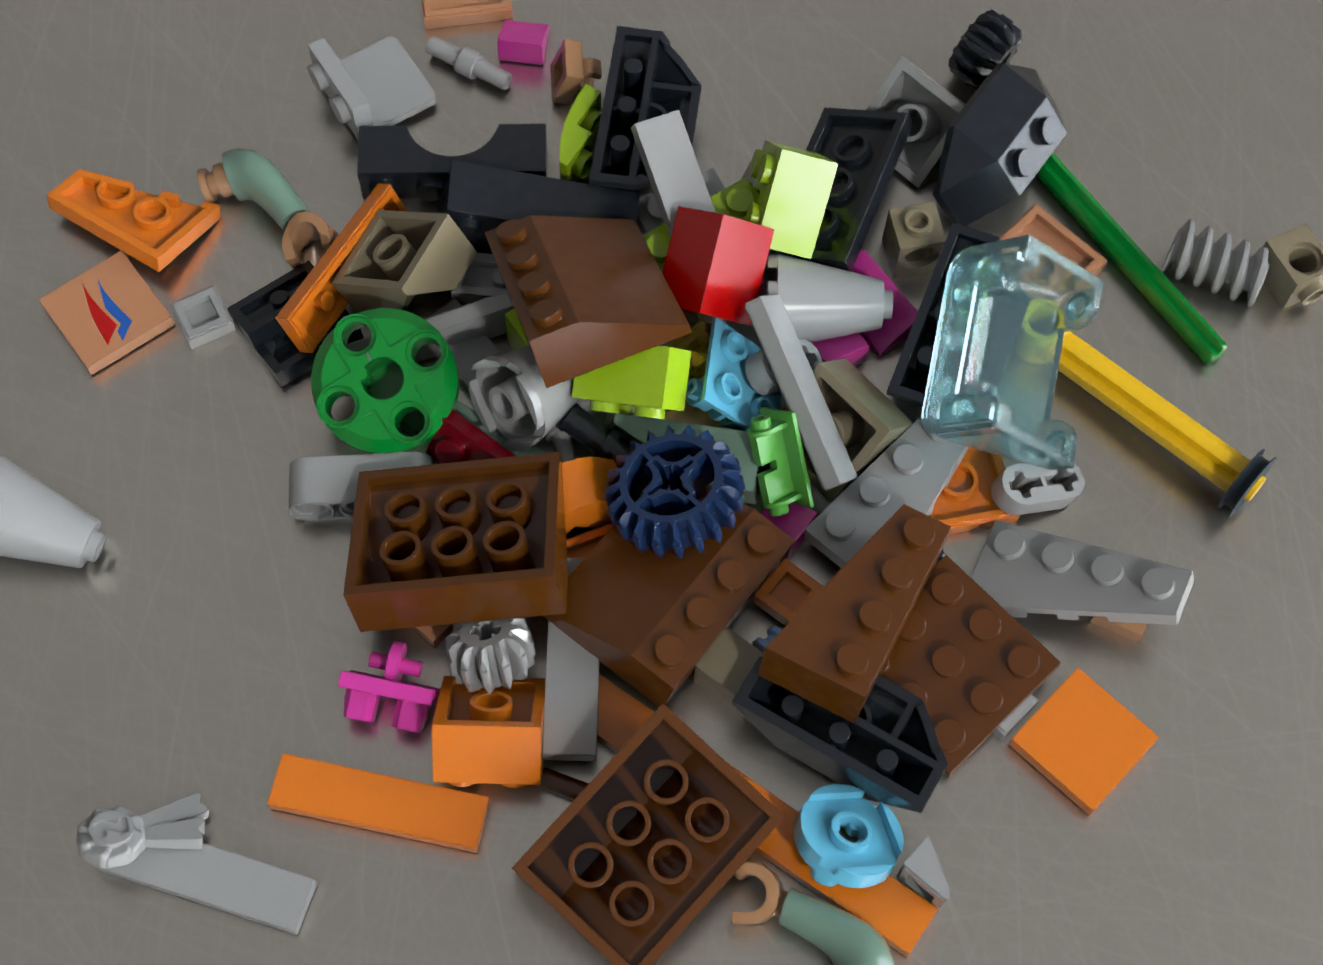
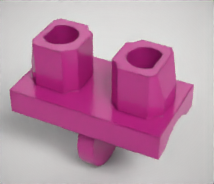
M393 642L388 655L371 652L368 666L385 670L384 676L350 670V672L341 671L338 687L346 688L344 697V717L374 722L381 695L397 699L392 727L421 732L429 716L431 706L437 705L441 688L401 680L403 674L420 677L423 669V662L407 659V644L404 642Z

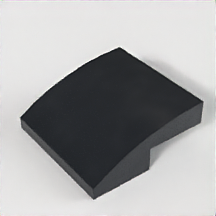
M310 261L303 263L227 308L242 334L281 387L312 369L315 356L324 339L344 316L350 315L346 309L342 312L313 353L300 352L275 317L314 268ZM361 328L350 334L348 344L364 338Z

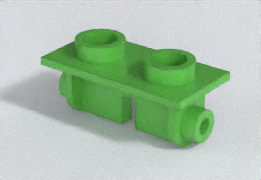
M766 407L759 408V415L750 419L751 427L747 429V434L750 438L755 465L763 466L770 463L771 467L757 474L763 507L769 509L771 516H780L788 513V504L792 502L807 508L814 507L810 487L811 480L806 467L796 413Z

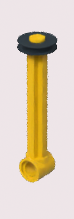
M1042 299L1028 303L1012 346L1014 354L1021 361L1031 365L1049 363L1225 491V495L1217 508H1221L1224 504L1230 507L1232 510L1229 517L1245 501L1249 502L1265 483L1267 479L1265 476L1275 463L1277 457H1274L1269 462L1262 457L1266 450L1262 449L1253 459L1249 460L1072 333V329L1067 326L1065 312L1058 304ZM1032 330H1039L1046 335L1036 334Z

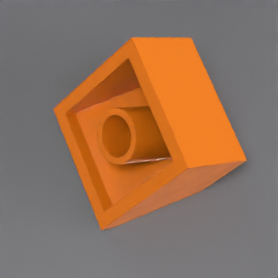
M444 676L432 722L433 782L449 783L456 787H468L476 783L502 784L508 788L541 785L544 763L543 731L546 678L513 680L511 689L500 686L496 687L489 694L486 688L469 692L466 685L456 684L454 676Z

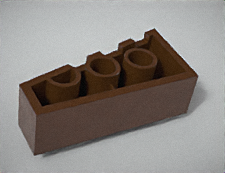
M903 504L765 647L758 675L855 723L941 554L952 527Z

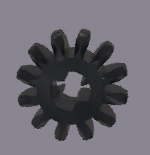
M991 9L979 15L976 21L969 25L968 30L960 37L959 43L953 49V54L949 58L948 67L958 77L957 79L967 87L971 86L977 90L997 64L1010 63L1022 41L1021 29L1013 24L1014 21L1004 14L1000 15Z

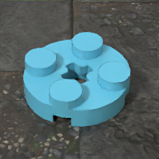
M833 784L818 788L810 795L808 801L802 805L793 823L796 847L802 858L810 866V874L813 879L824 886L831 887L839 884L851 888H865L884 882L895 867L897 858L903 848V832L893 812L881 801L878 807H876L870 801L863 799L862 797L865 792L854 786ZM840 828H844L849 836H856L859 840L856 843L847 841L839 834Z

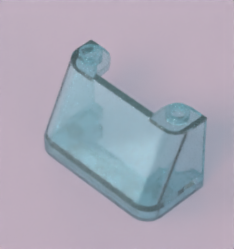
M1029 234L971 246L962 250L951 262L947 273L922 407L921 422L924 429L942 440L1044 469L1060 470L1073 468L1077 449L1075 429L1062 420H1050L1064 332L1084 328L1095 318L1100 306L1104 281Z

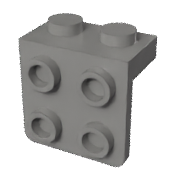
M325 37L308 44L312 64L307 66V70L314 85L320 92L323 90L330 98L329 102L335 116L341 124L347 123L358 141L359 126H393L431 107L436 102L434 90L395 37H386L341 60Z

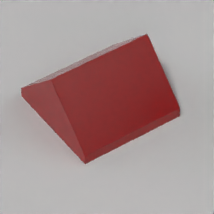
M678 206L662 274L680 308L751 326L752 322L745 307L746 303L758 298L774 229L725 214Z

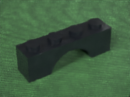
M546 123L499 124L492 138L484 146L476 151L459 156H443L427 151L415 142L406 125L359 126L357 175L362 197L367 199L377 184H390L399 199L420 198L426 201L439 200L452 160L548 177Z

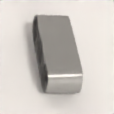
M420 452L298 458L293 460L289 466L288 513L296 519L305 521L353 519L359 472L435 464V460L428 454Z

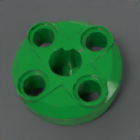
M394 308L370 309L344 316L319 347L311 373L312 395L319 418L342 441L370 454L410 452L431 441L443 424L442 418L448 417L451 411L455 409L460 387L459 370L455 356L441 333L423 318L411 312ZM360 328L370 330L371 342L368 347L361 351L349 350L348 339L352 332ZM426 344H436L441 348L439 361L430 367L418 365L416 362L418 350ZM343 396L352 397L355 402L353 414L343 421L334 420L331 414L334 402ZM420 412L425 418L423 430L413 437L402 435L400 430L402 418L407 413Z

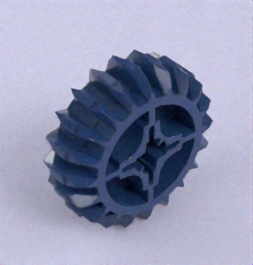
M668 425L665 435L656 437V435L648 430L647 442L642 445L630 440V455H616L615 464L617 469L607 471L609 487L605 489V500L610 509L608 514L612 524L618 528L621 537L626 542L633 541L635 547L641 553L652 547L654 554L660 559L669 549H674L675 555L681 559L687 547L694 546L697 551L703 553V541L708 538L721 543V528L734 529L736 522L734 513L743 511L744 501L742 495L745 494V482L743 475H740L739 461L735 458L734 454L730 453L729 447L725 444L724 440L715 442L714 436L708 430L696 436L695 430L690 425L681 434H676L675 430ZM713 482L712 488L710 489L707 496L701 502H699L698 500L701 498V496L707 492L706 487ZM641 492H643V496L640 499H638Z

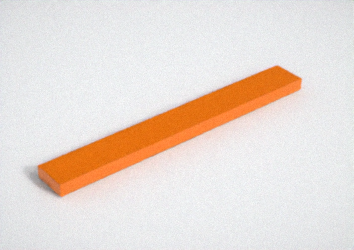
M599 674L597 740L615 753H618L653 715L654 711ZM733 767L785 816L755 851L831 905L869 923L885 938L888 945L907 957L938 911V908L890 875L884 882L865 888H851L839 884L829 887L818 883L810 874V866L802 858L795 844L793 823L798 811Z

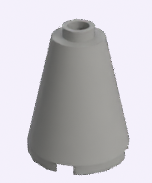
M769 253L767 259L768 267H765L763 296L780 295L798 339L816 342L881 329L883 319L892 318L893 291L884 290L883 280L779 253Z
M529 346L488 355L476 362L471 369L476 370V378L469 381V393L473 407L482 424L490 433L498 430L507 438L502 444L509 449L523 451L539 443L580 400V398H572L574 378L546 388Z
M0 455V556L82 568L87 560L95 562L106 541V534L100 532L101 521L7 457Z

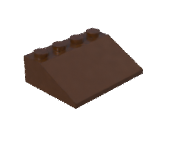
M529 215L519 220L505 221L497 228L484 232L546 388L692 333L685 315L634 220Z
M560 452L359 472L343 596L360 632L566 614L568 562Z
M706 488L707 492L698 500L699 502L707 496L710 489ZM744 504L742 512L734 513L736 518L734 529L721 528V543L708 538L703 541V553L697 551L694 546L687 547L682 559L675 555L674 549H669L661 559L654 554L652 547L641 553L635 547L634 542H626L621 537L616 525H613L569 575L566 614L545 615L544 617L659 708L663 703L665 705L668 703L726 627L729 628L755 593L780 565L795 540L758 511Z
M663 703L519 859L512 869L613 965H654L785 816Z

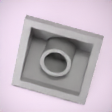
M901 57L866 110L905 112L909 114L913 126L895 170L915 186L922 188L940 171V159L948 126L965 104L908 59Z

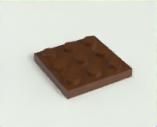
M945 555L934 566L879 675L923 699L935 729L941 751L944 752L948 762L945 772L950 776L1060 666L1061 662L953 560Z

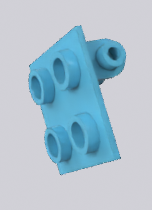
M718 318L712 319L705 375L699 380L692 378L688 381L686 392L688 404L692 407H698L705 412L708 411L711 419L719 421L726 428L730 427L733 430L747 431L751 427L750 419L759 415V408L766 407L780 410L782 393L763 396L751 387L745 372V362L749 356L762 350V348Z

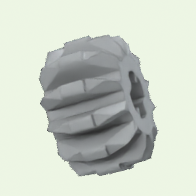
M523 618L456 623L453 625V633L445 638V653L450 674L454 676L456 684L466 685L469 692L486 688L490 694L496 687L500 686L511 689L512 681L528 678V669L535 664L534 656L536 652L530 629Z

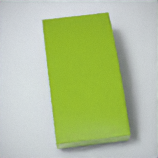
M588 84L584 85L576 97L563 127L559 148L560 179L576 182L578 178L584 179L592 168L594 157L592 138L598 133L602 102L601 91Z

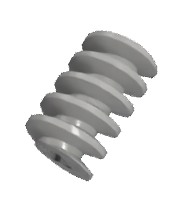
M1189 219L1178 230L1161 272L1163 273L1171 263H1174L1175 279L1180 280L1189 270H1192L1193 286L1196 287L1207 277L1212 278L1211 293L1214 294L1225 284H1229V299L1232 301L1245 290L1248 292L1247 306L1252 307L1270 266L1268 263V248L1260 247L1251 257L1250 242L1248 240H1242L1232 250L1231 234H1223L1214 243L1213 227L1207 226L1198 236H1195V221Z

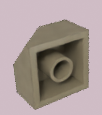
M378 210L334 278L332 285L356 313L377 308H394L407 311L414 295L455 290L478 252L449 214Z

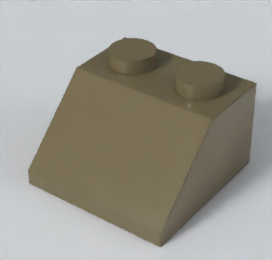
M846 358L821 362L814 369L813 374L856 474L859 477L913 422ZM786 406L783 410L789 411L788 406ZM801 439L810 480L832 503L856 479L825 491Z

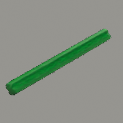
M1053 152L1036 174L1038 178L1204 363L1210 364L1220 358L1227 348L1225 341Z

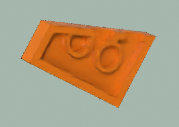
M78 169L47 194L49 209L157 272L165 268L221 219L220 205L207 201H203L201 206L180 201L179 194L164 190L159 196L135 190L133 182Z

